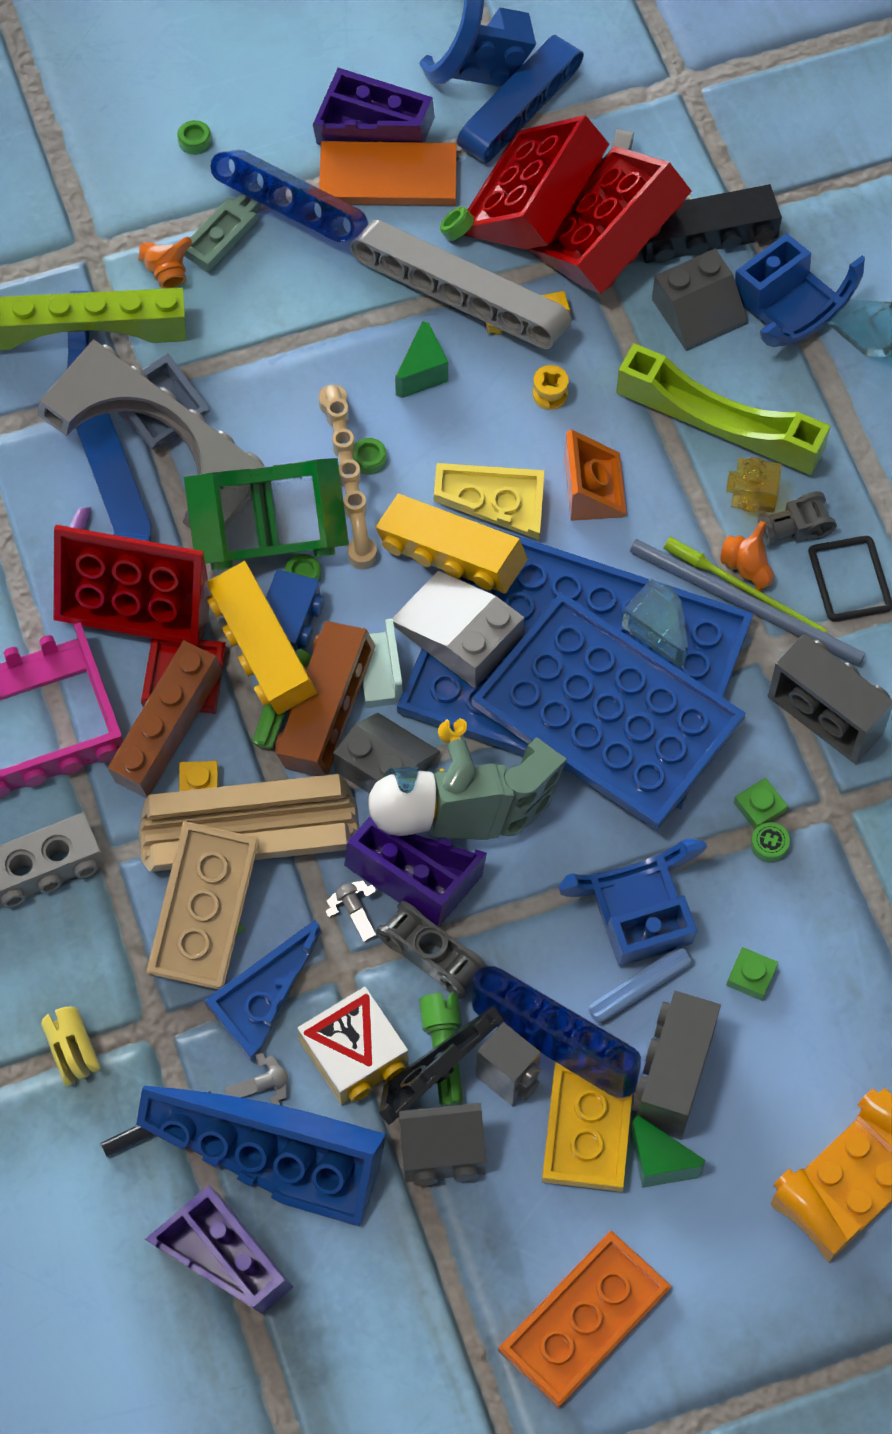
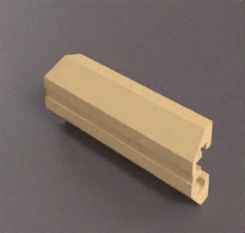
M340 774L151 794L144 801L139 826L141 862L149 872L171 870L183 821L259 838L255 860L346 850L347 841L360 828L357 804L346 779Z

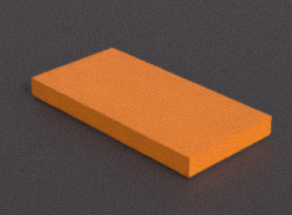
M321 141L319 204L456 206L457 143Z
M610 1230L498 1347V1352L559 1409L663 1299L672 1286Z

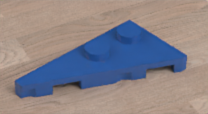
M316 920L312 921L205 999L208 1009L251 1062L256 1059L255 1055L262 1048L322 933L320 925Z

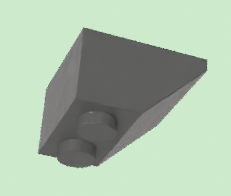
M716 248L654 275L652 301L686 351L747 324V317L733 273Z
M377 712L356 723L333 752L334 768L336 773L370 794L375 783L388 775L398 773L403 780L416 779L417 772L427 771L440 754V750Z
M481 1103L399 1111L405 1182L414 1181L416 1186H428L437 1183L438 1179L454 1177L455 1181L466 1182L477 1179L479 1174H485L486 1157Z

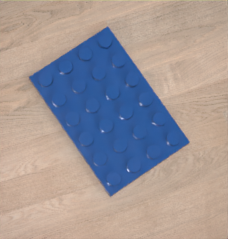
M562 592L558 594L472 698V706L528 744L536 737L567 759L564 765L566 770L656 830L661 827L743 722L746 714Z

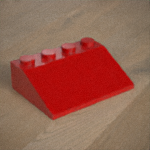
M586 115L517 131L469 206L468 211L474 216V223L463 236L520 249L548 246L556 238V231L563 220L572 212V205L578 195L586 189L587 181L594 169L602 163V156L610 144Z
M616 146L606 154L602 163L594 169L587 181L586 189L578 195L572 205V212L563 220L556 231L557 236L554 241L545 247L527 249L530 253L581 287L602 294L614 284L620 272L637 258L643 246L660 232L662 225L673 213L683 206L684 200L692 192L670 162Z
M55 525L53 620L71 624L81 622L82 626L180 644L184 640L198 647L209 622V604L206 598L210 596V590L205 583L208 581L203 551Z

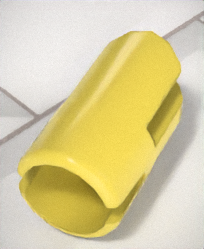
M72 1006L55 1010L57 1021L53 1022L50 1014H47L41 1022L62 1081L66 1087L75 1084L76 1077L79 1080L88 1077L90 1070L93 1073L102 1070L79 1010Z

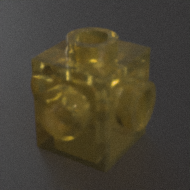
M755 457L748 459L738 458L736 471H729L726 492L733 493L731 507L740 508L746 512L763 511L774 513L782 463L767 462Z

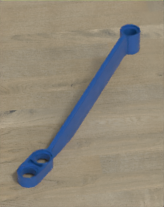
M70 291V293H85V292H89V291ZM90 330L68 332L67 369L89 345ZM105 413L88 419L77 426L76 430L113 527V535L151 542V523L110 414Z

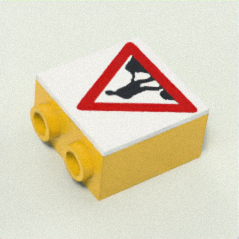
M363 987L297 1027L300 1044L341 1106L350 1100L352 1103L364 1099L371 1093V1087L384 1079L386 1082H389L393 1077L405 1070V1066L409 1064L408 1049L366 987Z

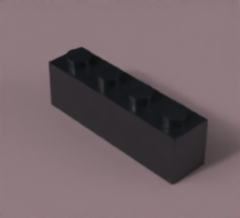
M771 184L685 200L683 206L673 213L662 225L660 232L651 238L641 249L645 263L665 262L672 258L686 255H701L715 248L716 250L722 248L732 249L743 244L753 242L764 243L778 238L782 216Z

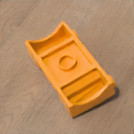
M886 1087L879 1093L873 1088L860 1100L857 1106L861 1111L856 1120L804 1170L801 1168L794 1173L791 1169H788L773 1185L778 1191L775 1193L770 1205L798 1225L813 1241L822 1256L829 1263L892 1202V1093Z

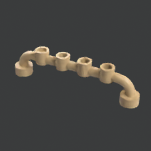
M327 385L319 393V407L327 415L329 425L333 427V452L339 457L341 486L345 489L346 494L344 497L345 515L351 521L354 538L348 545V560L357 569H368L377 560V548L375 543L368 538L365 521L367 512L366 497L359 490L361 481L360 466L353 459L355 451L354 435L347 428L349 421L347 393L339 385Z

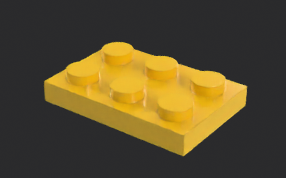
M555 1062L542 1174L543 1183L623 1191L635 1071Z

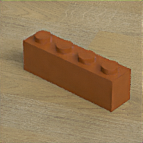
M325 621L321 633L315 636L313 655L309 665L305 666L304 669L318 694L288 710V721L284 732L278 735L275 744L276 755L285 769L315 776L329 774L334 761L333 752L341 742L375 649V644L367 629Z
M183 640L107 768L115 783L145 798L151 795L223 672L215 655Z

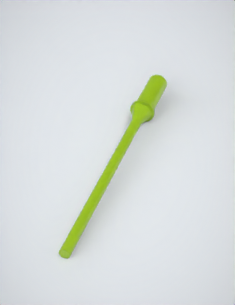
M671 536L666 541L664 550L691 564L694 568L708 570L766 604L824 633L827 632V629L716 567L704 556L705 553L701 554Z

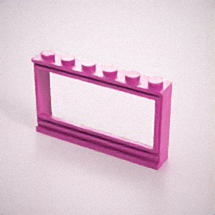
M81 622L74 624L77 639L56 645L54 637L46 635L39 640L40 651L20 657L17 647H10L4 650L3 654L6 662L0 664V700L87 672L109 733L1 769L0 798L9 794L10 791L24 786H38L44 783L46 779L59 774L69 775L76 773L83 766L95 762H109L114 758L123 742L119 726Z

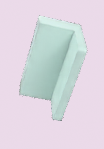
M393 618L385 619L386 632L369 634L375 644V649L362 682L366 708L398 704L403 694Z

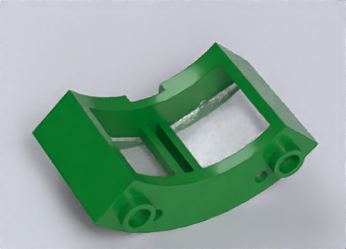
M338 458L316 459L265 468L211 472L184 477L193 549L204 552L205 564L210 563L211 571L232 568V560L313 550L314 557L334 555L335 547L349 545ZM294 479V480H291V481L271 483V482H273V481H281V480ZM249 484H250V486L230 488V487H232V486H241V485H249Z

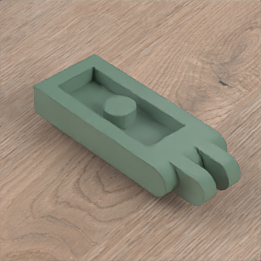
M242 192L235 200L231 197L228 198L190 237L192 245L185 252L184 257L210 272L255 225L258 220L257 212L260 210L262 203L257 199H253L250 202L251 196L246 192Z

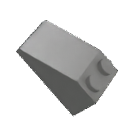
M438 571L393 617V624L396 629L473 688H476L523 638L524 617L500 598L441 571Z

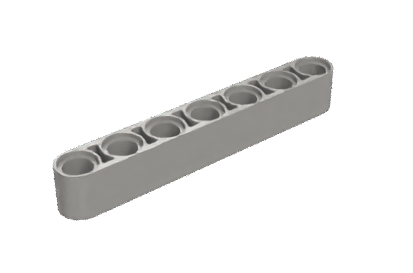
M372 220L350 244L351 253L360 263L539 348H551L571 325L570 313L559 303L383 221Z

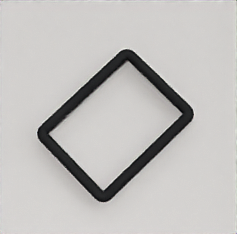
M870 536L820 543L809 547V557L829 620L840 621L892 610V599L874 541ZM867 543L885 605L834 614L816 552Z

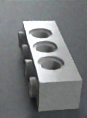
M84 812L0 845V908L17 906L26 897L38 892H52L59 888L63 882L76 877H89L98 868L104 866L100 849ZM56 853H68V856L61 861L51 860L52 856ZM27 866L32 868L24 876L14 875L21 867Z

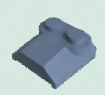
M168 353L142 370L150 382L159 388L169 390L174 394L177 402L188 410L193 409L203 417L210 412V408ZM118 412L123 419L129 421L151 450L166 445L179 436L171 427L154 417L136 412Z

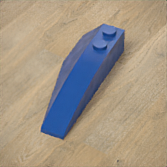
M144 1086L142 1088L136 1125L180 1149L187 1147L203 1156L202 1161L216 1168L219 1164L239 1175L237 1180L251 1187L254 1183L272 1193V1199L284 1205L360 1226L363 1221L380 1169L386 1134L277 1104L229 1095L155 1086Z

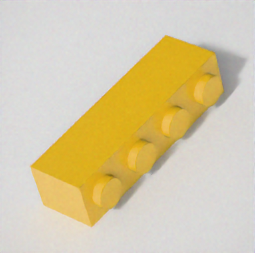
M397 494L375 527L382 540V546L391 554L396 556L403 554L413 558L422 566L430 567L432 565L444 570L454 578L460 579L463 577L474 581L476 585L485 590L494 589L506 594L528 560L520 538L401 494Z
M245 561L205 582L212 594L206 600L217 618L221 615L224 616L227 625L223 626L222 630L232 647L240 646L243 654L237 658L248 677L253 674L256 676L259 684L253 688L264 707L271 704L277 715H280L318 694L255 576Z

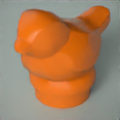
M184 237L174 245H157L153 242H144L139 246V256L137 259L138 261H144L147 270L154 273V278L158 281L161 288L176 287L186 280V268L182 262L185 252L192 245V240L190 237Z
M763 521L758 523L754 533L747 539L740 535L736 537L728 536L724 541L721 551V563L728 565L730 569H738L740 575L746 580L752 581L760 592L774 581V573L768 564L763 541V534L767 525Z

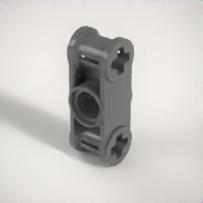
M401 901L397 905L398 911L385 925L377 927V935L389 948L402 954L439 982L447 992L457 993L458 998L462 999L466 995L465 989L478 974L483 975L487 971V965L474 951L461 945L425 918L414 906L408 902ZM429 945H436L441 948L435 954H426L422 951Z

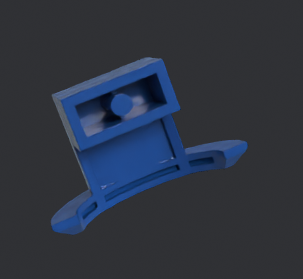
M464 0L461 23L451 46L436 63L430 55H426L421 59L419 64L424 75L434 84H445L454 78L502 87L523 65L536 46L529 13L499 7L488 25L484 26L481 25L484 0Z
M788 233L738 268L735 272V282L742 304L767 324L766 327L760 330L762 341L771 347L790 345L807 338L822 328L846 305L859 286L864 273L865 257L862 255L849 265L847 275L836 292L810 272L811 252Z
M686 839L663 853L622 868L591 875L569 874L561 882L559 891L561 895L566 897L594 895L618 966L668 952L679 946L684 947L693 943L698 931L685 895L678 897L669 871L696 858L704 852L707 844L699 840Z

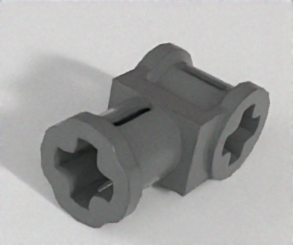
M818 491L810 492L797 500L787 502L785 511L771 515L766 513L759 514L758 523L760 521L767 523L763 534L764 543L772 545L776 539L793 535L795 542L805 539L816 540L831 534L836 529L837 524L834 518L829 517L826 510L824 493Z

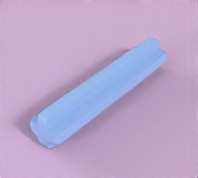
M676 947L590 1004L588 1011L591 1017L599 1025L605 1023L688 968L691 964L689 954L683 947Z

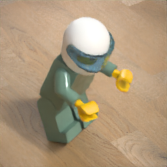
M460 718L455 721L453 725L454 732L450 728V721L446 719L440 724L438 735L443 742L449 743L447 748L452 760L450 768L445 771L444 769H439V772L435 774L418 771V767L387 769L384 777L375 783L369 794V813L379 829L388 835L405 836L430 831V834L434 837L476 840L499 838L500 835L515 836L550 805L557 787L556 783L560 779L567 759L536 737L527 745L521 765L513 766L508 770L505 765L485 764L474 766L467 743L464 739H461V735L467 729L466 721Z

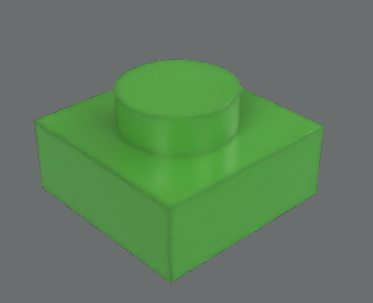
M766 777L736 795L733 802L754 830L762 823L774 821L785 814L788 809V805Z
M742 947L726 986L763 1001L776 971L778 961Z

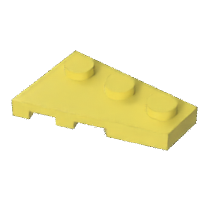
M437 463L434 502L540 540L545 470Z

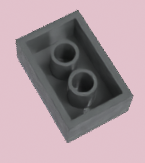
M804 633L775 664L768 698L855 765L883 736L892 710V699L882 687L872 685L860 676L859 671L853 665L842 662L832 655L824 643L819 640H813Z
M676 990L674 991L671 1003L664 1001L662 1003L654 1038L651 1039L645 1059L646 1063L643 1074L648 1075V1077L640 1075L631 1110L638 1112V1116L670 1137L682 1140L715 1031L721 1004Z

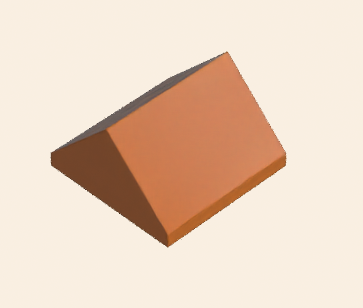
M572 429L567 431L564 461L571 521L622 518L627 515L620 453Z

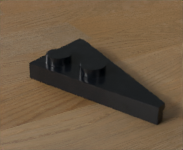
M495 1005L491 1006L384 1084L379 1114L388 1125L399 1117V1111H406L435 1083L438 1084L445 1080L454 1071L453 1066L504 1020V1016Z

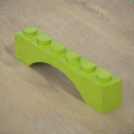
M183 288L0 297V350H11L24 342L41 336L78 330L122 333L151 343L186 341Z
M633 343L618 370L617 394L808 475H812L826 448L831 425L800 412L767 411L729 400L694 381L666 356Z

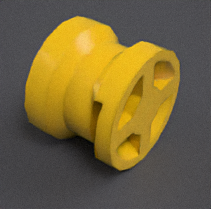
M545 365L535 372L533 377V400L539 407L546 410H555L565 404L568 398L567 388L569 384L566 371L556 365Z

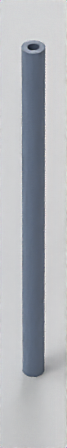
M638 539L631 546V553L799 637L805 633L811 639L824 643L831 653L857 666H860L866 654Z

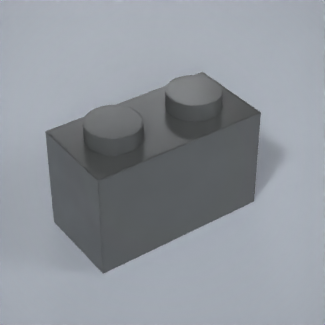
M503 1022L477 1050L476 1077L513 1107L520 1098L527 1100L539 1086L540 1081L537 1079L541 1071L539 1068L541 1052Z

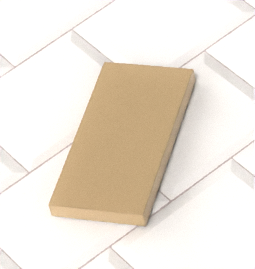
M183 821L149 958L147 974L219 990L225 985L259 838Z

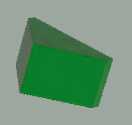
M422 321L395 375L396 396L401 398L448 382V360L430 324Z
M636 1116L632 1124L631 1138L642 1188L696 1179L701 1175L705 1159L640 1116Z

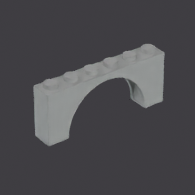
M94 339L42 397L39 403L38 416L66 437L83 422L105 413L127 411L154 417L171 427L184 440L194 458L197 475L240 469L265 468L258 456L251 452H244L235 445L234 440L227 433L216 431L206 423L204 417L199 412L185 408L177 402L173 393L166 388H159L148 380L147 375L141 369L135 366L130 367L119 358V355L113 348L108 345H101ZM250 484L219 488L225 528L252 496ZM187 509L183 520V524L190 528L189 514Z

